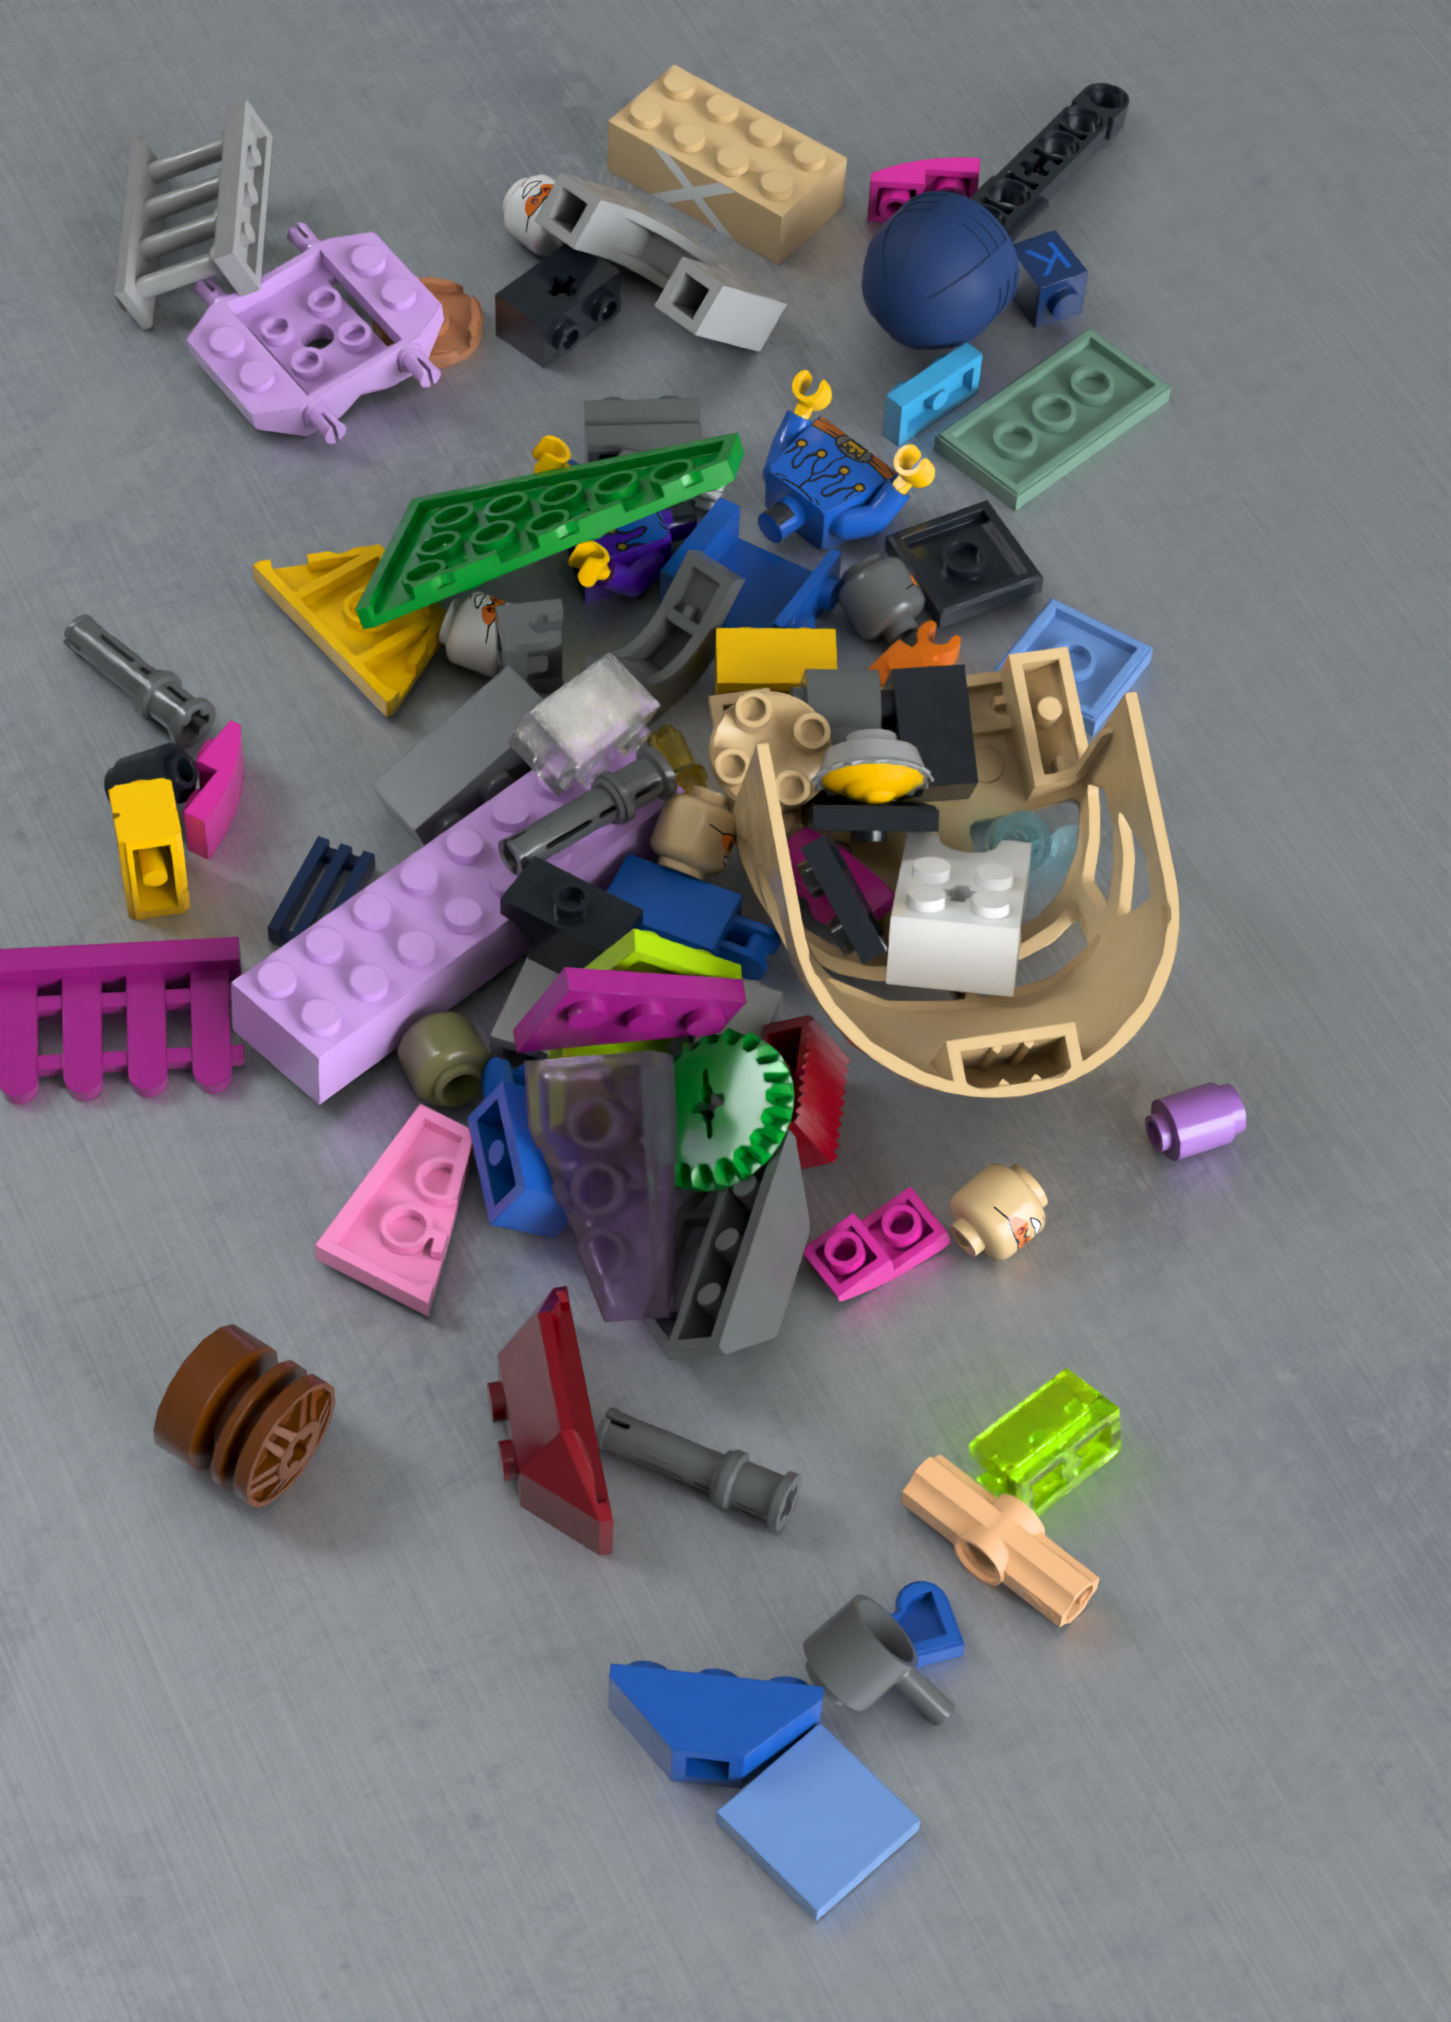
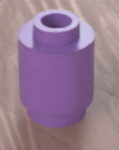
M1209 1082L1154 1100L1151 1105V1115H1148L1145 1119V1128L1154 1150L1158 1153L1164 1152L1170 1160L1177 1161L1231 1143L1236 1134L1245 1131L1246 1114L1242 1100L1232 1085L1227 1083L1218 1086L1214 1082Z

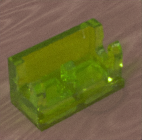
M1066 1367L969 1443L970 1456L983 1469L987 1470L977 1478L978 1483L996 1498L1001 1494L1015 1496L1023 1501L1039 1517L1122 1451L1120 1408Z

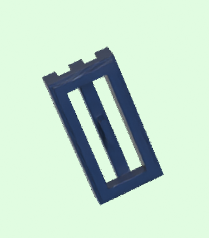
M318 836L267 927L269 941L285 945L312 926L319 915L322 914L344 870L350 871L351 874L331 911L363 890L376 867L375 854L363 850L359 857L353 855L351 846L341 843L338 849L330 847L329 839ZM325 864H328L325 873L293 931H289Z

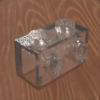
M610 651L529 710L509 739L508 744L547 786L559 796L577 782L583 788L591 785L598 774L609 768L611 762L608 759L619 751L624 757H627L637 750L651 735L652 732L646 725L661 705Z

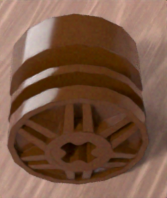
M235 1324L223 1326L200 1342L184 1360L168 1385L158 1407L153 1428L155 1444L199 1472L211 1468L212 1480L228 1491L234 1490V1495L251 1506L260 1508L271 1504L287 1491L304 1471L319 1448L331 1422L336 1402L335 1389L315 1374L307 1375V1370L292 1360L278 1363L277 1351Z

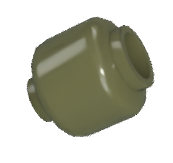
M437 1012L422 1016L406 1031L398 1047L400 1065L413 1090L425 1103L435 1106L458 1107L469 1103L482 1091L483 1070L491 1058L476 1028L464 1015L455 1012Z

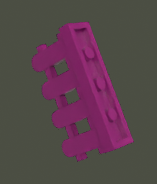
M239 937L0 949V1090L4 1099L12 1104H26L33 1100L39 1091V1077L63 1075L67 1093L76 1100L88 1101L101 1093L104 1086V1073L128 1072L130 1086L137 1095L155 1097L161 1094L167 1087L168 1070L193 1068L195 1084L201 1091L208 1094H217L226 1090L232 1082V1066H245L244 1044H231V982L243 974ZM191 1010L192 1047L167 1048V1011ZM127 1013L128 1051L103 1052V1014ZM62 1016L63 1054L39 1055V1018Z

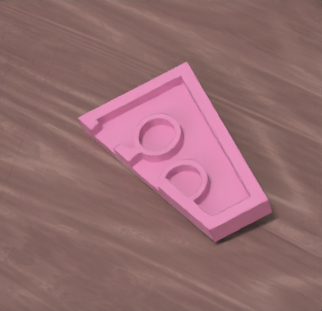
M419 1104L316 1243V1260L429 1317L474 1154L470 1128Z

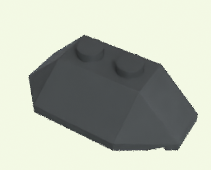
M787 1129L781 1144L772 1157L753 1175L731 1187L709 1192L692 1191L677 1210L641 1316L645 1326L669 1360L726 1355L778 1336L811 1231L796 1137L789 1129Z

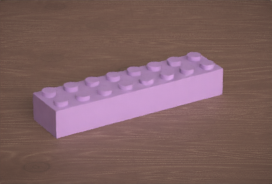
M600 723L596 724L232 981L233 1031L318 1105L322 1104L398 1048L403 1035L419 1018L427 1014L447 1012L528 952L527 941L523 933L512 921L500 914V898L518 876L517 873L515 875L511 873L502 861L498 850V842L521 831L550 812L591 790V783L598 774L604 771L614 773L636 760L637 752ZM678 785L677 793L686 794V791ZM656 798L636 810L635 818L624 825L608 823L544 861L607 891L627 854L650 862L659 856L651 849L650 839L666 800Z

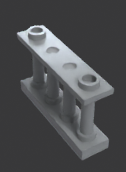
M246 98L227 105L225 130L221 132L220 138L158 159L141 136L131 139L129 164H127L125 169L127 184L117 275L113 281V293L119 307L125 312L128 311L142 330L153 327L156 295L217 274L221 278H227L240 297L260 291L273 136ZM222 161L221 168L218 169L216 176L166 193L169 179ZM218 199V206L215 207L214 214L163 231L165 217ZM215 237L210 253L159 270L160 256Z

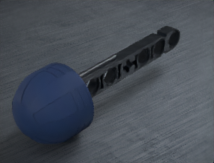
M1109 83L1088 85L1072 100L1071 106L1065 107L996 176H991L970 198L947 191L925 192L907 201L880 227L867 249L863 264L861 287L869 313L890 334L891 338L905 346L918 350L955 348L973 340L996 319L1012 301L1018 286L1019 265L1013 242L1049 207V201L1102 149L1104 139L1110 141L1123 127L1130 102L1129 95L1123 89ZM1000 203H1008L1014 206H1007Z

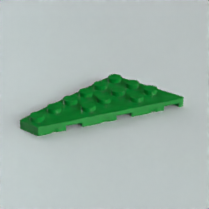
M738 432L412 498L355 608L363 630L377 627L457 593L473 590L484 582L582 542L598 539L609 531L705 492L714 491L726 486L735 480L745 454Z

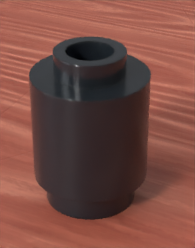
M167 743L117 760L114 767H111L105 775L104 789L110 803L108 790L113 788L114 785L127 784L136 780L164 778L171 780L175 802L178 805L185 803L191 793L196 790L198 771L194 760L182 747L174 743Z

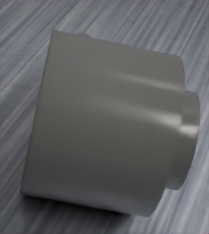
M857 1594L804 1640L803 1649L808 1660L805 1664L807 1674L815 1686L824 1687L823 1696L837 1706L846 1705L855 1711L863 1712L895 1686L935 1726L942 1724L955 1708V1705L916 1668L918 1665L916 1650L900 1624L879 1603L866 1595Z

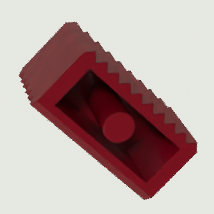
M810 1015L765 1024L762 1028L761 1039L770 1044L782 1056L789 1068L793 1081L794 1108L788 1129L796 1137L801 1169L833 1163L838 1157L834 1151L840 1146L836 1140L841 1136L837 1129L842 1123L838 1119L844 1114L840 1110L845 1104L842 1100L846 1093L843 1086L848 1082L844 1076L849 1070L845 1066L851 1060Z

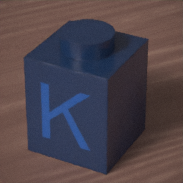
M1055 230L1013 244L1019 265V281L1012 300L1035 329L1058 320L1068 319L1075 314L1083 312L1088 271Z

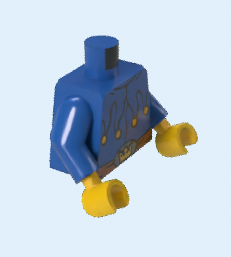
M802 370L794 377L792 382V391L798 399V403L794 411L787 410L771 442L762 472L763 480L766 484L764 505L767 509L758 516L760 530L773 543H779L793 532H796L815 548L827 550L843 541L877 537L909 500L908 490L911 487H926L933 481L935 477L934 466L928 458H924L916 468L911 470L919 461L921 452L915 445L908 444L900 448L895 454L893 460L894 470L824 417L819 416L814 421L810 420L812 411H820L828 406L832 398V392L829 384L823 379L815 394L805 396L806 390L811 385L812 375L808 370Z

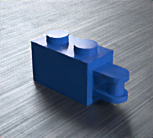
M627 854L606 891L644 910L641 931H651L658 934L661 938L693 949L706 950L716 957L741 965L742 977L748 980H760L763 978L768 969L766 957L775 954L781 944V938L773 928L741 916V894L631 854Z
M493 1057L487 1062L482 1074V1089L485 1099L467 1117L489 1224L555 1238L591 1203L577 1141L549 1132L548 1092L544 1091L539 1069L528 1064H522L518 1068H513L508 1060Z

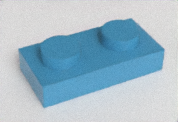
M965 342L949 354L938 356L928 368L907 382L902 381L896 384L886 395L883 436L899 447L977 395L982 353L968 342Z

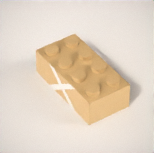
M675 64L608 121V171L778 265L843 207L847 163L845 156Z

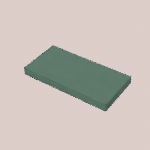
M1088 328L935 436L934 450L1012 510L1017 511L1167 403L1170 397L1171 386L1094 330Z

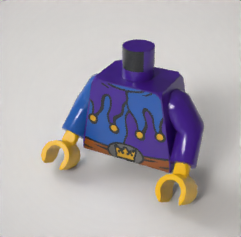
M552 435L544 436L532 451V456L538 460L534 465V473L579 464L574 460H570L571 452L568 446L561 439ZM687 503L668 507L609 531L598 539L582 542L565 549L568 557L567 563L572 568L584 604L594 603L617 594L627 598H637L659 580L660 570L671 558V542L685 540L697 526V519L692 504Z

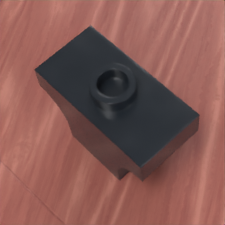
M536 856L532 858L500 898V914L512 921L523 933L528 946V959L557 974H560L565 967L585 968L632 929L640 930L643 926L644 910Z

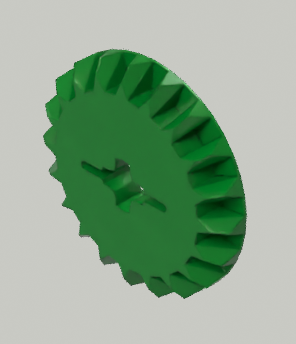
M727 1028L723 1034L703 1036L700 1041L694 1044L682 1042L681 1053L675 1058H662L663 1071L657 1079L646 1080L650 1090L647 1100L637 1104L642 1113V1122L635 1128L643 1141V1147L640 1151L653 1166L652 1169L672 1185L696 1192L721 1190L731 1187L753 1175L772 1157L781 1144L793 1113L794 1086L791 1073L782 1056L770 1044L753 1033L742 1034ZM714 1093L724 1102V1105L715 1108L714 1119L710 1121L701 1114V1111L710 1107L711 1097H713Z

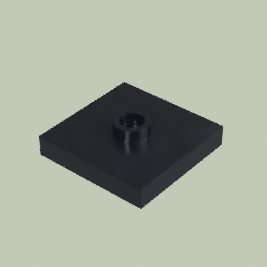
M988 500L886 536L885 551L889 557L901 559L905 563L924 594L925 609L934 622L937 623L939 629L1042 592L1044 578Z
M811 800L802 806L801 825L811 830L850 831L851 841H887L888 831L939 832V810L936 809V806L920 801H890L884 804L869 805L857 801Z

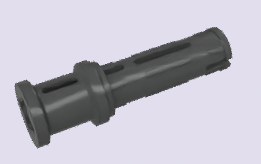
M83 614L69 623L63 635L67 638L63 640L64 644L92 664L95 669L116 686L128 693L133 698L136 711L144 719L158 721L169 731V738L183 748L193 746L205 737L211 729L216 715L215 707L206 698L193 697L182 688L180 678L172 671L156 670L148 665L140 656L103 629L91 616Z
M650 746L643 748L637 753L635 761L614 773L604 771L598 774L591 783V790L550 812L521 831L498 842V850L502 861L514 875L517 873V876H519L534 856L546 860L608 823L624 825L635 818V812L639 808L656 798L667 800L677 793L678 785L673 769L660 751Z
M611 1407L605 1413L610 1423L602 1419L598 1427L596 1437L600 1450H606L708 1492L709 1499L714 1502L715 1507L727 1510L730 1506L746 1511L765 1519L767 1528L773 1531L780 1532L789 1520L801 1489L802 1477L800 1474L789 1471L782 1475L750 1462L749 1454L739 1449L735 1451L729 1450L726 1454L720 1453L620 1412L619 1409Z

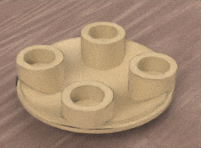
M752 691L745 693L724 711L712 731L709 744V759L717 783L732 800L736 801L756 745L769 743L781 812H789L805 805L820 792L815 790V784L811 780L817 775L816 773L820 769L825 753L833 746L829 723L824 716L818 714L807 703L794 696L778 692Z

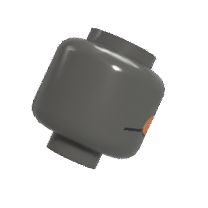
M876 553L857 562L843 573L841 578L844 584L839 590L838 600L862 639L877 640L884 637L890 645L898 639H904L918 628L914 618L924 608L925 597L901 559L894 557L884 558L882 553Z

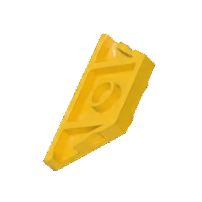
M381 544L355 547L343 553L326 551L306 554L307 564L273 569L271 559L253 564L254 581L387 718L395 714L441 645L439 634L447 611L438 602H435L377 627L363 630L355 608L385 552Z

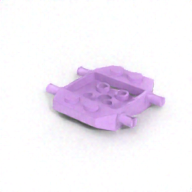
M299 222L297 223L298 230L294 225L289 229L287 239L293 243L301 254L261 276L260 291L242 297L236 291L232 294H226L212 276L204 279L205 284L202 280L195 283V294L209 308L186 341L190 355L255 429L305 437L318 431L327 443L333 444L336 443L334 435L338 440H341L346 432L345 425L338 418L346 413L360 395L389 389L411 375L424 388L431 387L430 381L434 385L439 380L441 371L428 358L443 324L444 315L442 304L375 232L328 238L322 241L313 234L305 223ZM340 283L391 338L394 344L387 347L373 332L369 324L362 320L342 298L338 290L332 286ZM317 339L332 341L327 347L322 349L307 347L310 342Z

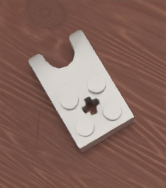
M908 831L891 912L886 984L1013 997L1028 891L1032 843L1001 840L995 849L980 853H966L943 845L939 838V833Z

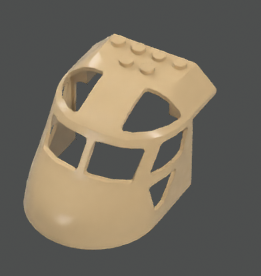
M1068 647L1009 654L1000 671L966 675L979 783L969 799L924 802L936 806V809L939 810V832L929 833H939V838L943 845L966 853H975L970 835V827L973 824L1031 813L1066 802L1075 803L1079 809L1076 852L1060 892L1040 915L1023 924L1019 960L1053 943L1076 921L1081 926L1088 946L1054 976L1016 987L1013 997L998 995L980 996L978 993L949 991L954 1001H887L833 979L823 967L840 975L872 981H886L888 948L886 952L863 964L857 952L845 957L839 946L830 944L803 926L787 840L804 827L801 825L802 806L789 812H781L769 743L756 745L736 801L732 800L725 793V796L728 798V811L733 813L735 819V843L740 861L753 891L769 915L788 950L790 962L800 981L851 1046L916 1088L971 1097L1018 1098L1069 1083L1096 1069L1114 1056L1134 1037L1149 1018L1170 976L1179 934V896L1137 692L1125 693L1103 729L1099 731L1088 746ZM770 688L709 696L708 706L713 729L724 711L734 704L739 697L752 691L770 692ZM883 726L881 729L888 730V726ZM1099 788L1103 789L1106 793L1113 826L1114 865L1108 901L1095 882V870L1100 846ZM814 830L821 835L830 832L836 844H842L847 847L852 856L870 869L894 893L896 892L908 831H888L887 841H851L850 831ZM1133 831L1145 853L1151 892L1150 897L1139 908L1130 912L1135 866ZM892 909L878 920L888 941Z

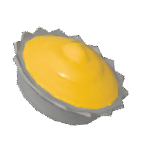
M862 729L848 734L846 742L836 744L827 750L820 769L811 782L815 784L816 791L825 790L829 797L840 794L847 801L852 799L857 802L874 805L888 803L904 795L913 796L917 789L927 790L928 782H933L935 779L930 775L931 771L924 766L916 746L897 740L896 734L889 730Z

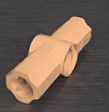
M941 1454L933 1458L929 1456L914 1471L911 1480L903 1489L901 1503L953 1543L954 1551L967 1571L981 1582L990 1586H998L1002 1582L1059 1628L1066 1623L1070 1624L1084 1610L1087 1602L1097 1590L1099 1577L1046 1537L1040 1519L1023 1501L1009 1494H1001L996 1498Z

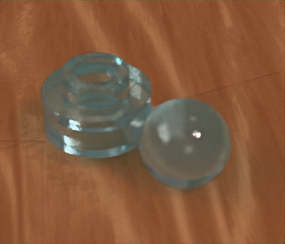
M1027 811L1012 812L1000 816L989 826L985 837L986 851L995 849L1001 840H1007L1011 833L1020 842L1032 843L1029 871L1040 867L1048 858L1058 870L1067 873L1076 852L1078 825H1065L1058 828L1053 834H1050L1046 824L1035 814Z

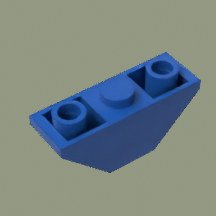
M635 1661L628 1665L611 1663L608 1708L671 1781L743 1788L820 1723L824 1687L808 1685L805 1681L790 1676L774 1677L767 1681L740 1678L730 1671L717 1668L704 1669L695 1673L667 1670L663 1665L652 1661Z

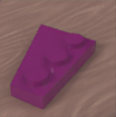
M565 967L513 1029L517 1053L684 1036H709L719 1033L724 1029L728 1022L747 1003L742 979Z

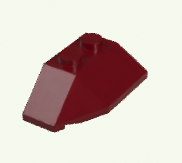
M567 1286L555 1287L498 1353V1381L487 1383L492 1423L505 1422L508 1439L497 1441L503 1482L515 1480L519 1504L522 1508L598 1555L612 1554L613 1516Z

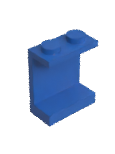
M721 497L660 570L659 606L688 550L702 551L745 579L721 626L722 628L797 629L806 627L814 629L815 621L824 610L831 611L837 605L839 590L844 584L843 579L840 578L842 552L831 548L812 572L740 539V506Z

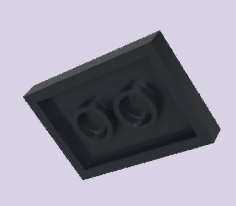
M830 832L801 847L800 849L806 860L797 864V869L814 899L825 894L836 915L827 924L845 957L857 952L864 964L886 952L889 941Z

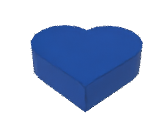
M915 1581L905 1585L898 1593L895 1610L891 1615L906 1632L918 1656L916 1668L963 1656L965 1644L944 1591L934 1583L927 1581Z

